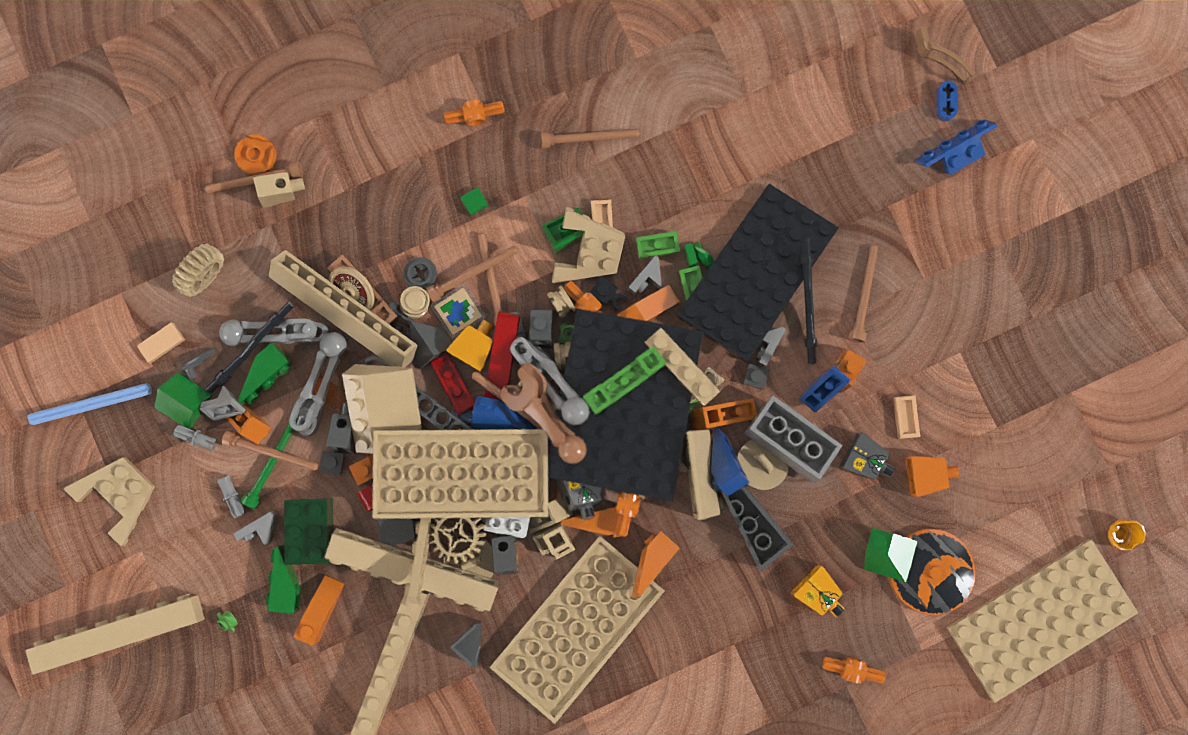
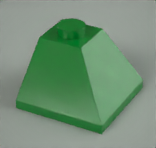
M872 527L866 549L864 570L907 582L918 541Z

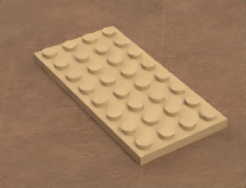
M544 429L374 431L373 518L548 517V434Z
M599 535L492 663L490 669L555 724L665 590L652 581L643 594L634 599L632 592L638 567Z
M1087 539L946 628L987 694L996 703L1138 614V611L1092 539Z

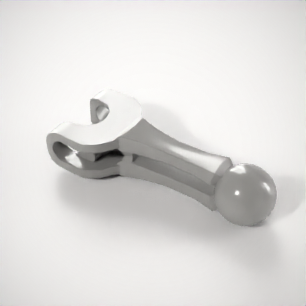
M233 319L228 320L220 327V339L229 346H237L242 343L247 344L254 336L247 335V330L261 329L268 321L240 322ZM284 319L279 326L273 328L282 329V334L266 335L259 343L320 342L326 333H329L327 325L310 319ZM317 328H321L322 334L316 338Z
M329 332L321 338L319 343L320 351L317 352L311 375L300 394V398L293 407L289 419L290 426L304 436H312L318 430L323 415V407L326 405L330 383L340 362L339 357L346 351L347 343L340 333ZM328 357L330 359L317 394L313 395L322 367Z
M523 337L515 339L510 347L511 353L521 365L526 363L532 364L545 377L547 384L546 392L552 398L556 407L561 410L564 420L572 425L583 423L589 416V406L585 400L579 398V395L564 380L551 356L546 350L539 346H533L530 341ZM522 344L527 348L524 354L519 353V347ZM547 374H549L562 389V391L568 398L566 401L559 395V393L552 386V384L547 378Z

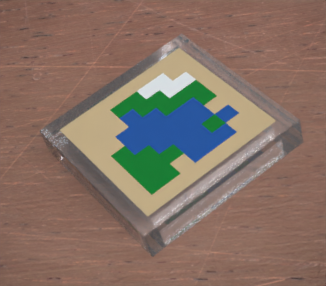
M465 283L430 305L452 340L456 339L468 325L475 327L487 319V316Z

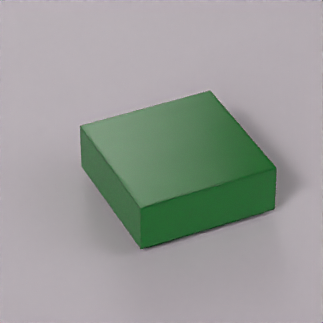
M478 187L460 197L471 216L489 206Z
M692 243L686 244L683 250L688 268L695 267L698 261Z

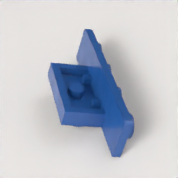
M985 119L979 120L971 128L962 130L950 140L942 141L936 148L923 152L922 156L916 159V162L924 167H928L941 159L945 172L951 175L985 155L980 137L998 127L997 123Z

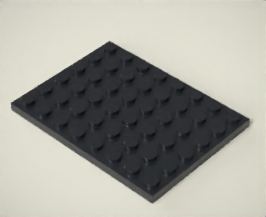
M577 309L564 380L579 395V398L585 400L583 398L584 395L599 384H603L650 349L645 342L660 328L697 366L703 331ZM664 365L636 388L595 415L589 406L588 418L579 425L567 423L562 416L561 410L558 409L557 416L575 436L580 437L585 442L586 455L578 463H567L560 457L559 447H555L553 442H551L548 457V478L673 501L692 394ZM561 390L560 396L566 401L568 398Z

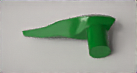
M700 242L694 243L693 246L697 259L703 265L710 268L715 260L707 251L703 250Z

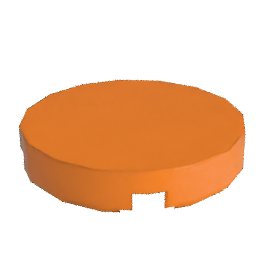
M250 134L237 143L234 149V159L243 172L257 175L266 173L273 168L276 162V150L266 137L260 134Z

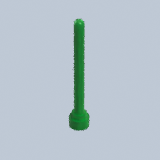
M288 423L274 449L284 450L294 432L290 423ZM269 457L252 490L243 495L241 503L256 509L260 502L258 500L260 498L259 493L278 459Z

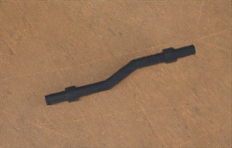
M802 238L800 261L803 264L807 337L804 340L805 347H807L808 364H815V347H818L817 338H815L811 263L814 262L813 254H811L810 238Z
M288 301L278 312H274L269 317V321L250 339L241 353L224 370L221 369L215 375L216 378L205 388L207 392L212 394L222 383L225 384L231 378L230 375L248 358L257 344L275 326H279L284 321V317L294 308L291 302Z

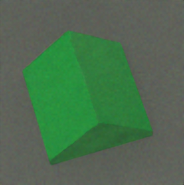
M579 208L574 209V212L583 215ZM564 215L542 225L555 254L582 241L583 231L563 228Z
M176 373L158 388L154 408L182 426L191 429L202 413L199 409L201 403L210 400L213 394H210L182 374Z

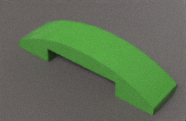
M653 346L603 384H599L583 398L596 415L666 365V362Z

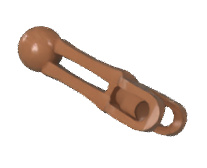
M523 364L518 370V376L522 382V391L515 385L504 386L500 391L502 400L509 409L514 411L523 410L538 422L548 434L554 446L559 447L558 451L562 460L570 464L580 462L586 455L585 442L580 437L575 436L552 408L546 396L547 384L545 377L534 365Z

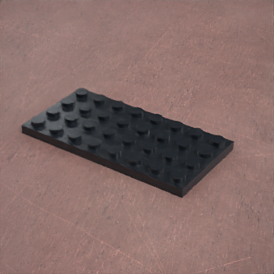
M768 184L677 314V318L694 329L703 331V335L748 363L803 282V264L800 261L802 238H810L811 254H813L814 262L811 263V266L813 267L839 227L773 185Z

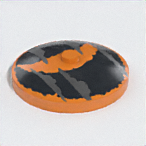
M921 529L905 536L906 538L918 541L907 582L889 577L891 587L899 600L907 607L928 615L945 614L962 605L970 595L975 581L974 561L965 544L956 536L937 529Z

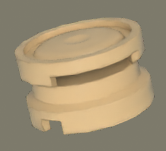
M417 286L405 289L400 298V310L411 319L423 317L427 313L430 303L428 293L423 288Z
M559 286L560 291L549 292L547 296L561 319H563L570 312L569 310L574 312L576 309L563 287Z
M571 341L565 342V344L554 343L555 363L559 372L566 369Z

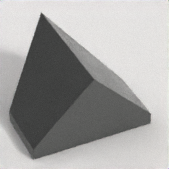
M411 321L410 340L418 345L413 360L419 369H422L430 361L446 353L452 341L444 329Z
M477 621L450 646L472 668H477L479 664L482 621Z

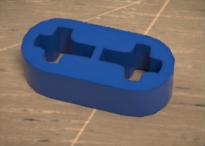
M953 81L943 82L936 92L937 117L941 121L947 122L952 120L958 112V87ZM946 87H948V91H951V93L948 95V99L947 93L943 91ZM947 104L948 111H951L949 115H947V113L943 111L946 108Z

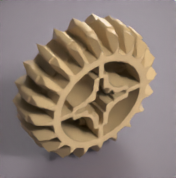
M208 243L195 247L175 269L172 279L173 286L181 294L183 293L188 297L202 293L212 283L218 273L221 272L220 269L223 267L224 262L223 255L217 248Z
M481 517L476 519L459 518L455 527L443 526V523L448 518H433L437 524L430 523L429 527L435 529V531L428 533L429 536H434V539L430 540L429 544L436 543L437 546L432 549L433 552L440 550L439 558L446 554V562H449L452 557H454L455 564L459 562L460 557L463 562H467V555L473 559L475 557L473 551L477 553L481 551L477 544H485L484 540L479 539L486 536V532H480V529L485 528V524L478 525L477 523L482 519ZM465 520L472 526L474 536H471L465 530ZM459 528V534L462 535V538L460 536L455 541V534L452 530L456 531ZM441 532L449 538V548L442 541ZM461 541L472 543L466 550L455 551L458 543Z

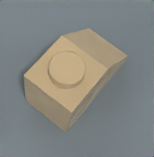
M562 496L548 502V517H530L528 526L530 534L573 515L572 512L568 511Z

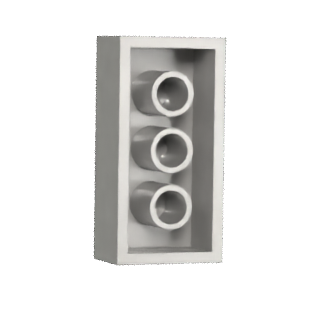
M771 396L766 400L744 432L745 435L812 483L822 478L843 446L775 396Z

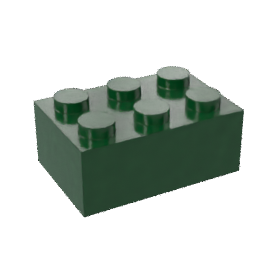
M333 498L284 500L285 565L331 563L329 559L325 558L333 534Z

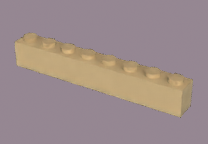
M284 250L271 260L269 277L389 365L393 367H406L413 361L418 346L416 343L291 253Z
M336 528L332 534L325 558L329 559L333 564H345L350 566L352 570L370 572L376 578L385 577L391 579L395 584L403 585L410 583L409 564L414 562L415 554ZM427 558L422 591L431 592L438 598H450L453 602L460 605L465 603L472 605L478 611L491 610L499 586L498 580L467 570L463 571L461 568Z
M425 590L421 592L419 605L410 604L408 596L404 594L350 735L377 734L431 592Z
M190 594L176 597L177 602L170 604L169 600L156 604V609L150 610L148 606L135 610L136 615L129 617V613L115 617V622L109 623L107 619L94 623L96 628L88 629V626L74 630V635L68 636L66 632L53 636L55 641L47 642V639L34 642L33 648L25 650L31 673L34 675L205 620L198 595L190 597Z

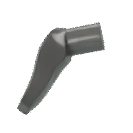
M394 301L390 302L389 308L398 316L396 318L410 328L411 321L414 322V320L402 313L400 305Z
M216 349L205 351L183 364L180 370L186 372L189 380L196 378L197 375L193 367L200 365L209 358Z

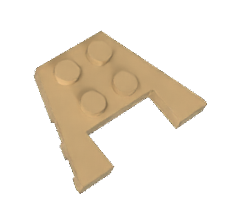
M566 207L563 228L583 231L577 264L555 263L552 283L617 273L625 234L602 222H595L589 216L580 215L574 212L573 209Z
M122 457L65 487L64 490L76 502H81L95 488L123 516L108 534L120 546H125L155 486L126 457Z

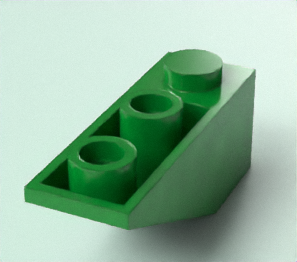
M270 343L255 356L239 396V403H253L263 389H269L279 375L283 376L290 370L293 362L277 344Z
M280 545L276 546L275 550L271 553L273 568L268 577V583L271 586L270 592L266 596V605H268V612L294 614L299 611L301 588L292 565H285V546Z

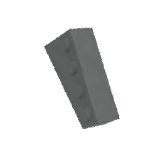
M743 486L729 496L721 490L761 572L791 548L793 542L746 486Z

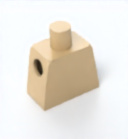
M288 172L253 177L257 196L263 208L295 200L294 192L305 190L303 178L290 180Z

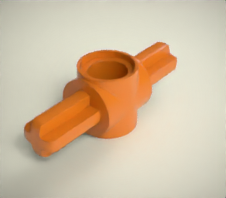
M470 100L465 102L460 110L445 112L444 119L448 125L465 121L468 126H477L485 123L488 116L503 114L505 109L502 101L483 105L481 100Z
M573 281L568 282L564 286L565 292L576 302L574 304L576 310L581 309L603 313L600 310L602 308L601 303L590 292L584 294Z
M619 493L615 510L619 514L615 534L620 536L628 535L631 518L637 516L641 497L637 494Z
M824 657L822 661L823 669L840 673L842 679L861 684L864 680H869L882 684L886 678L885 671L867 667L865 661L857 658L846 657L842 661Z

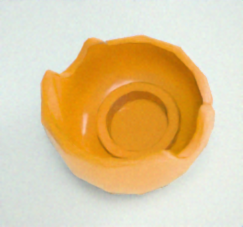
M1127 518L1118 519L1109 527L1108 539L1111 545L1119 550H1133V547L1143 544L1145 541V529L1143 525L1135 520Z

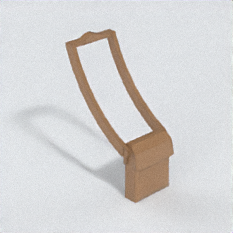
M920 27L915 33L919 55L946 66L963 84L972 81L975 73L969 65L950 50L931 44L927 27ZM931 51H939L953 58L970 76L965 79L952 64L941 57L930 54Z

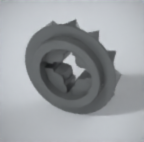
M417 257L406 264L404 279L410 287L417 286L426 289L436 282L437 270L429 259ZM416 267L421 271L426 270L424 273L425 281L420 277L415 278L418 274Z

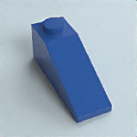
M833 366L820 374L808 386L799 400L816 413L842 390L851 379Z
M477 396L473 408L471 428L478 430L537 429L535 425L516 411L509 409L502 401Z
M716 427L713 435L711 472L715 479L712 482L718 491L722 490L729 496L750 482L727 436Z

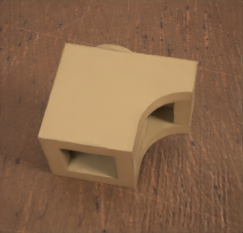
M561 521L532 535L542 556L552 553L556 559H559L575 550L563 525H561Z

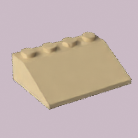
M355 364L342 374L356 452L373 454L374 431L422 430L413 368Z
M709 430L685 432L684 437L693 517L698 520L720 515V509H723L722 497H718L717 489L712 482L715 479L711 472L714 434H710Z

